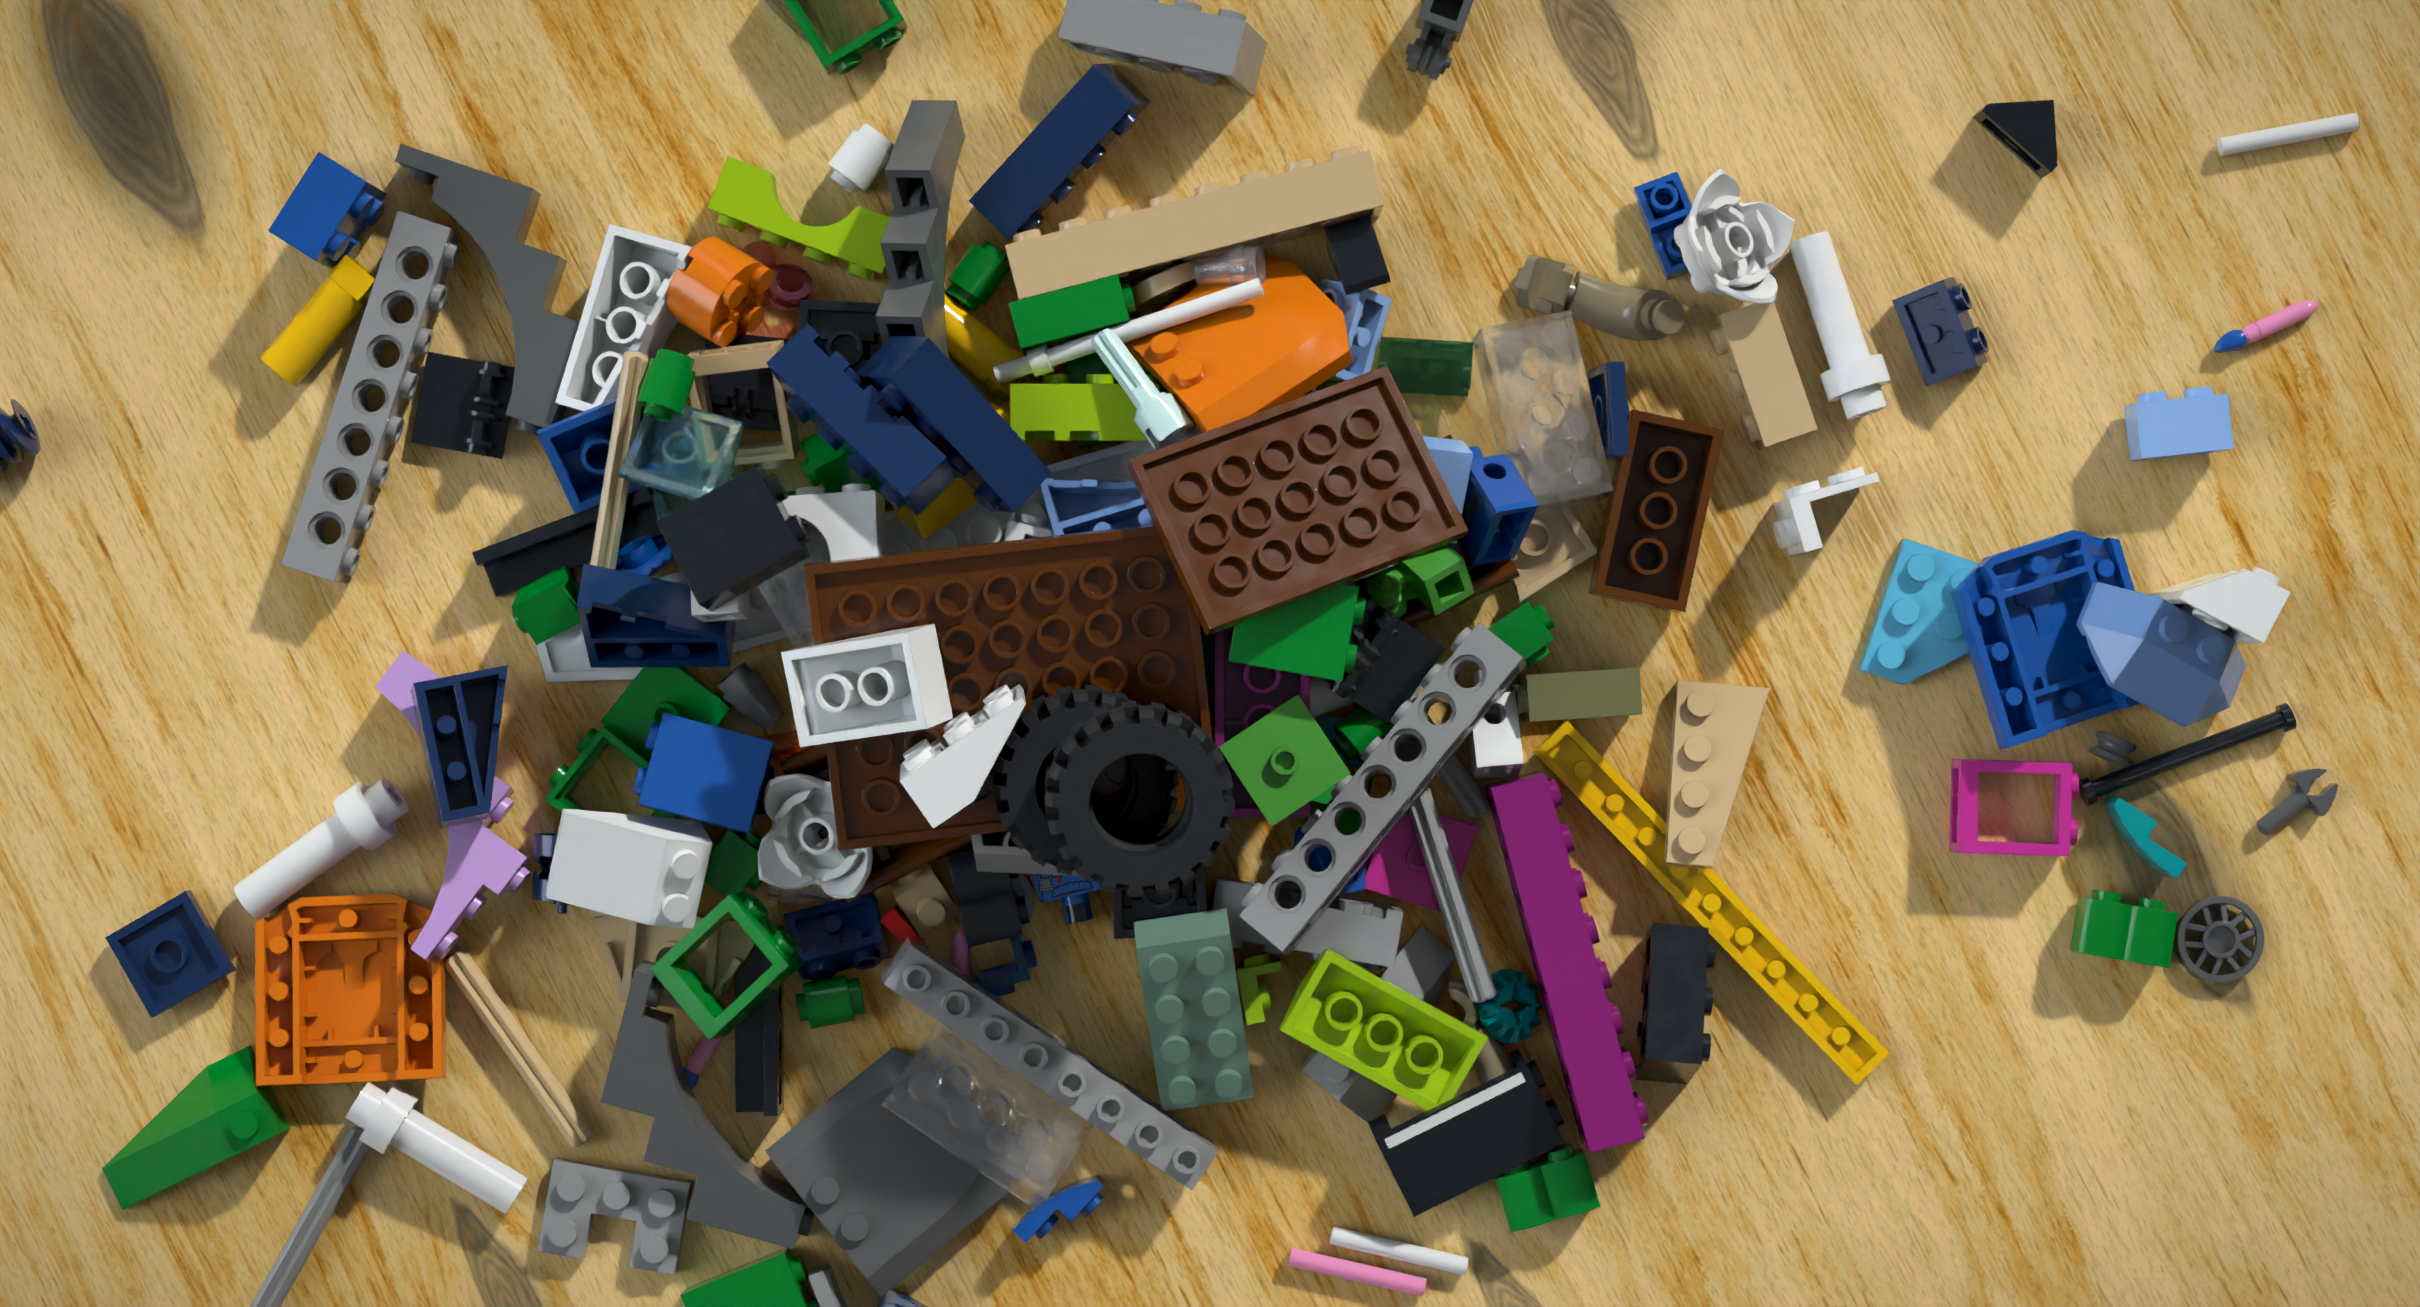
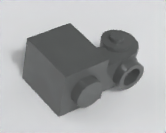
M1424 0L1415 28L1422 30L1419 39L1416 38L1414 44H1408L1405 52L1407 54L1408 71H1418L1422 76L1426 74L1429 75V78L1437 81L1439 75H1443L1445 70L1449 69L1452 58L1448 57L1450 40L1459 42L1474 0Z

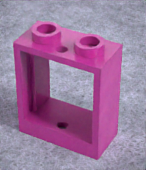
M1952 759L1949 851L1979 854L2070 856V846L2076 845L2078 837L2077 821L2075 818H2071L2072 800L2077 799L2079 793V777L2077 772H2072L2073 763ZM1979 772L2054 774L2052 843L1977 841Z

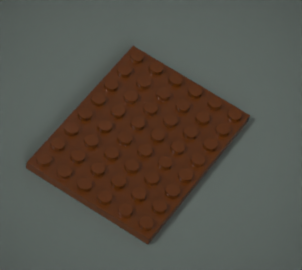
M1154 524L804 564L813 645L891 630L935 624L953 719L964 712H967L971 717L982 710L985 706L983 699L1003 685H1007L1011 690L1020 684L1024 689L1026 705L1022 713L1032 706L1031 701L1042 695L1047 698L1057 694V689L1071 686L1072 690L1085 689V685L1100 686V689L1103 691L1112 692L1114 689L1126 694L1129 700L1136 701V703L1139 702L1141 705H1149L1151 701L1164 704L1166 709L1173 712L1179 710L1190 716L1195 724L1199 727L1202 726L1212 737L1200 621ZM951 720L928 729L826 743L839 851L1008 831L1007 827H1003L998 814L994 796L993 766L975 800L933 829L901 784L900 765L905 761L903 754L920 741L927 739L932 744L941 738L945 733L943 727ZM1056 747L1047 756L1041 769L1040 790L1043 799L1045 795L1047 768L1051 767L1054 759L1053 752ZM1125 757L1109 764L1096 780L1092 794V806L1097 820H1102L1116 812L1128 796L1131 773ZM1180 775L1179 786H1177L1176 790L1178 802L1175 811L1183 810L1185 804V789Z

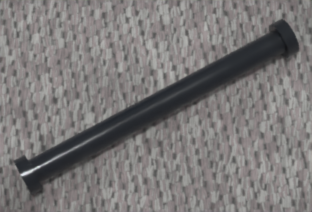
M2287 703L2276 706L2273 713L2130 765L2128 768H2122L2093 780H2089L2088 777L2079 780L2080 795L2084 803L2090 806L2097 803L2098 797L2280 729H2283L2285 732L2291 731L2297 727L2294 714Z

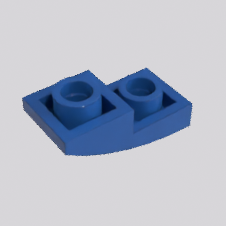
M1676 171L1634 187L1641 215L1666 281L1689 273L1683 261L1681 249L1675 242L1674 230L1684 222L1686 216L1691 211L1692 205Z
M1094 1175L1054 1191L1028 1210L1015 1223L1012 1231L1027 1243L1034 1234L1039 1239H1042L1059 1220L1054 1214L1057 1209L1070 1221L1079 1212L1086 1218L1104 1198L1099 1193L1103 1187L1104 1180L1099 1175Z

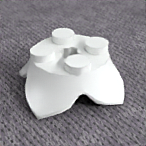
M1719 169L1710 175L1699 188L1690 213L1686 216L1684 222L1674 230L1675 242L1681 249L1683 261L1691 274L1692 284L1699 293L1708 294L1713 292L1717 295H1730L1743 302L1760 305L1771 304L1776 299L1778 286L1776 279L1769 273L1768 269L1779 261L1787 251L1795 220L1776 207L1763 202H1740V188L1736 180L1724 170Z
M799 773L779 776L769 780L765 789L763 804L764 811L772 820V827L762 839L759 847V879L783 889H800L811 884H818L826 895L836 899H848L857 896L863 889L871 872L873 861L872 847L839 851L830 781ZM822 825L829 832V837L824 840L817 833L822 828Z

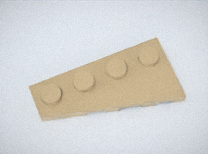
M1677 680L1675 683L1664 865L1711 869L1713 867L1770 688Z

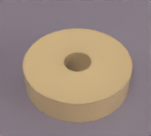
M1197 260L1188 261L1167 269L1131 288L1136 308H1142L1164 300L1204 279Z

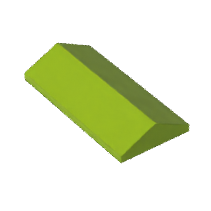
M1328 948L1323 951L1300 982L1279 1028L1280 1031L1427 1111L1454 1098L1488 1040L1487 1035Z

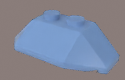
M2094 582L2076 623L2082 636H2086L2091 654L2107 685L2182 727L2189 726L2230 708L2246 667L2236 641L2164 599Z

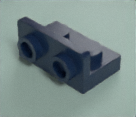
M1954 277L1941 280L1892 300L1926 386L1987 363L1985 353L1989 351L1987 339L1979 326L1974 327L1968 310L1972 308L1969 294L1962 283H1956Z
M874 892L849 904L846 899H840L784 914L787 933L797 943L799 947L797 954L805 962L797 969L803 980L818 981L829 979L835 976L836 972L851 968L870 969L879 965L881 960L892 957L890 947L885 939L883 925L880 921L879 905Z

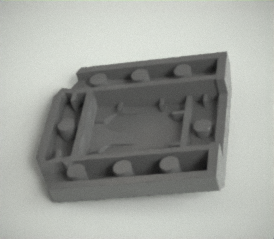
M891 1048L765 1150L780 1172L881 1297L1009 1193L997 1139L939 1068L895 1048Z

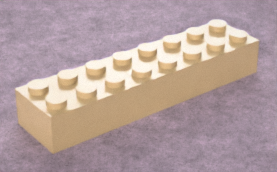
M1357 146L1348 147L1330 153L1331 159L1313 165L1312 158L1301 159L1286 164V171L1284 173L1268 176L1267 170L1255 171L1240 176V183L1238 185L1223 188L1221 182H1213L1195 188V195L1177 200L1175 193L1167 194L1149 200L1150 207L1132 212L1131 206L1126 205L1103 212L1105 219L1088 224L1085 217H1079L1059 223L1060 231L1041 235L1040 229H1033L1013 235L1014 243L1005 245L1018 298L1022 300L1117 274L1120 284L1156 275L1188 261L1197 260L1199 264L1242 253L1248 249L1253 250L1325 231L1324 227L1369 214L1371 219L1380 217L1384 203L1370 150L1359 153Z

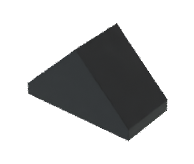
M2054 100L1989 103L1972 117L2040 178L2048 175L2058 166Z
M1369 214L1324 227L1328 256L1346 295L1391 282Z

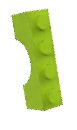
M727 156L708 209L713 214L718 215L717 224L740 233L743 232L745 226L762 232L760 240L782 249H786L788 242L805 248L804 257L829 266L831 258L848 264L847 273L870 282L873 281L874 275L886 279L888 272L880 242L890 217L858 205L847 217L837 223L827 226L801 224L790 218L782 209L777 195L776 178L771 172Z

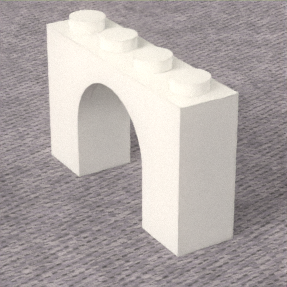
M848 484L842 486V492L824 493V488L802 487L796 489V495L788 496V499L782 501L790 517L796 514L803 524L816 527L822 533L829 547L831 561L887 555L885 498L876 490H871L870 485ZM691 591V614L702 622L750 619L749 591L713 611L700 606Z

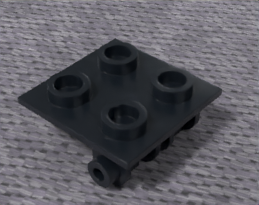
M740 334L726 347L784 340L785 345L790 339ZM706 339L705 349L721 348L719 345ZM769 367L707 375L715 424L781 431L773 376Z
M427 352L411 443L503 459L510 416H507L506 412L512 393L515 367L504 366L495 362H482Z
M1369 598L1365 604L1361 627L1352 625L1349 644L1358 646L1353 674L1344 672L1342 682L1320 679L1329 684V689L1339 697L1344 699L1347 696L1391 725L1390 720L1394 713L1405 701L1410 699L1445 649Z

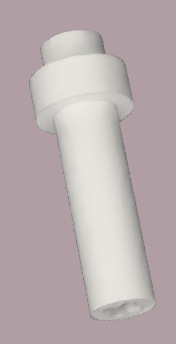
M1819 232L1789 244V248L1830 370L1820 375L1828 402L1841 401L1847 420L1864 417L1885 409L1887 404L1881 387L1890 383L1891 379L1883 355L1876 354L1870 356L1829 232Z
M382 778L371 787L362 782H357L337 796L333 801L336 811L333 815L234 886L235 894L242 906L253 917L260 919L360 846L369 851H374L394 837L398 832L395 821L409 811L404 797L395 785L386 778Z
M370 1082L365 1085L345 1117L364 1129L359 1138L361 1142L381 1154H384L391 1145L502 1213H507L527 1181V1177L414 1110L413 1108L419 1098L398 1085L394 1084L388 1093Z

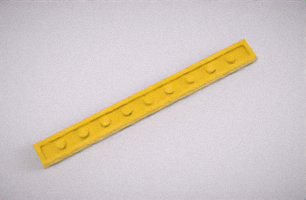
M1567 720L1532 752L1701 927L1709 928L1708 934L1855 1085H1858L1890 1054L1712 869L1664 865L1666 822Z

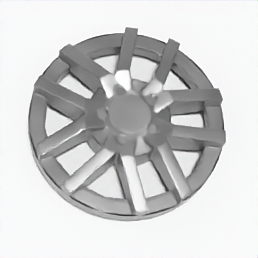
M2211 896L2199 899L2184 913L2181 920L2177 922L2178 928L2176 940L2174 941L2179 956L2190 972L2204 980L2225 983L2240 979L2256 966L2262 955L2264 947L2262 924L2256 913L2247 904L2238 899L2227 896ZM2217 903L2219 920L2212 921L2207 906ZM2226 904L2233 905L2241 910V912L2228 920ZM2199 910L2204 926L2189 923ZM2248 917L2253 927L2239 933L2235 925ZM2186 928L2200 931V940L2185 941ZM2255 934L2252 953L2240 941ZM2186 947L2201 948L2193 962L2186 951ZM2237 950L2248 958V961L2242 967L2231 957ZM2209 954L2214 959L2209 973H2206L2199 968ZM2224 959L2234 972L2217 975Z

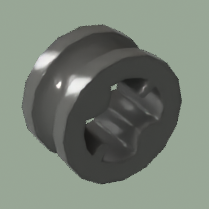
M2098 730L2095 735L2098 738V744L2094 747L2091 746L2089 753L2128 768L2130 762L2127 756L2130 752H2135L2137 746L2122 738Z

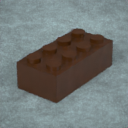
M1634 409L1629 411V456L1616 460L1588 594L1676 613L1686 611L1724 429Z

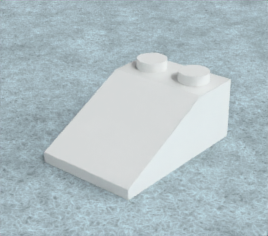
M935 624L891 630L781 652L800 747L928 729L953 719Z
M563 808L545 894L549 899L646 925L693 929L712 842L701 822L693 820Z

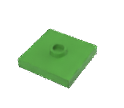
M1298 694L1219 746V749L1271 827L1351 774Z

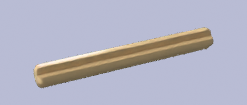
M627 351L623 355L590 565L613 570L616 569L642 408L637 403V399L649 364L648 355L640 352Z
M460 950L444 962L447 971L570 1146L576 1148L585 1143L593 1136V1130L469 953L466 950Z

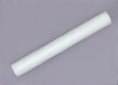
M2356 113L2227 136L2218 138L2217 147L2220 156L2344 134L2358 131L2359 119Z
M1336 1226L1332 1228L1329 1242L1331 1245L1464 1276L1468 1266V1257Z

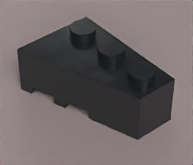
M1652 923L1646 934L1641 993H1643L1642 1022L1638 1021L1637 1036L1641 1037L1640 1062L1638 1065H1634L1637 1075L1635 1080L1688 1085L1701 1067L1702 1061L1708 1062L1711 1035L1703 1033L1704 1016L1711 1015L1713 1006V989L1706 988V970L1712 971L1715 962V943H1708L1709 928Z

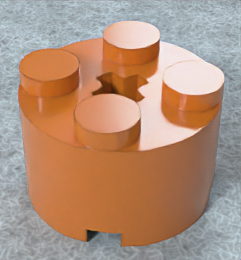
M715 236L703 239L687 254L693 258L687 269L683 271L678 267L672 276L666 295V308L669 313L674 315L673 318L723 348L736 339L744 330L751 333L760 325L765 313L761 305L766 291L773 281L774 272L763 263L726 241H722Z

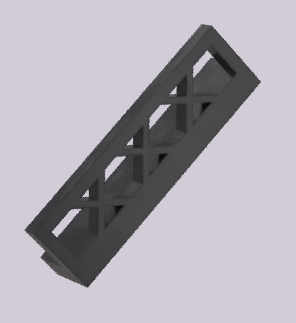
M646 486L628 493L619 551L631 541L642 536L649 535L652 539L662 536L656 521L665 517L655 489ZM600 505L472 552L476 565L485 568L495 597H501L517 591L565 565L570 570L583 566V563L589 564L591 562Z
M775 926L777 930H783V926ZM755 945L735 977V1000L773 965L757 945ZM784 982L735 1027L736 1112H764V1116H778L784 1110Z

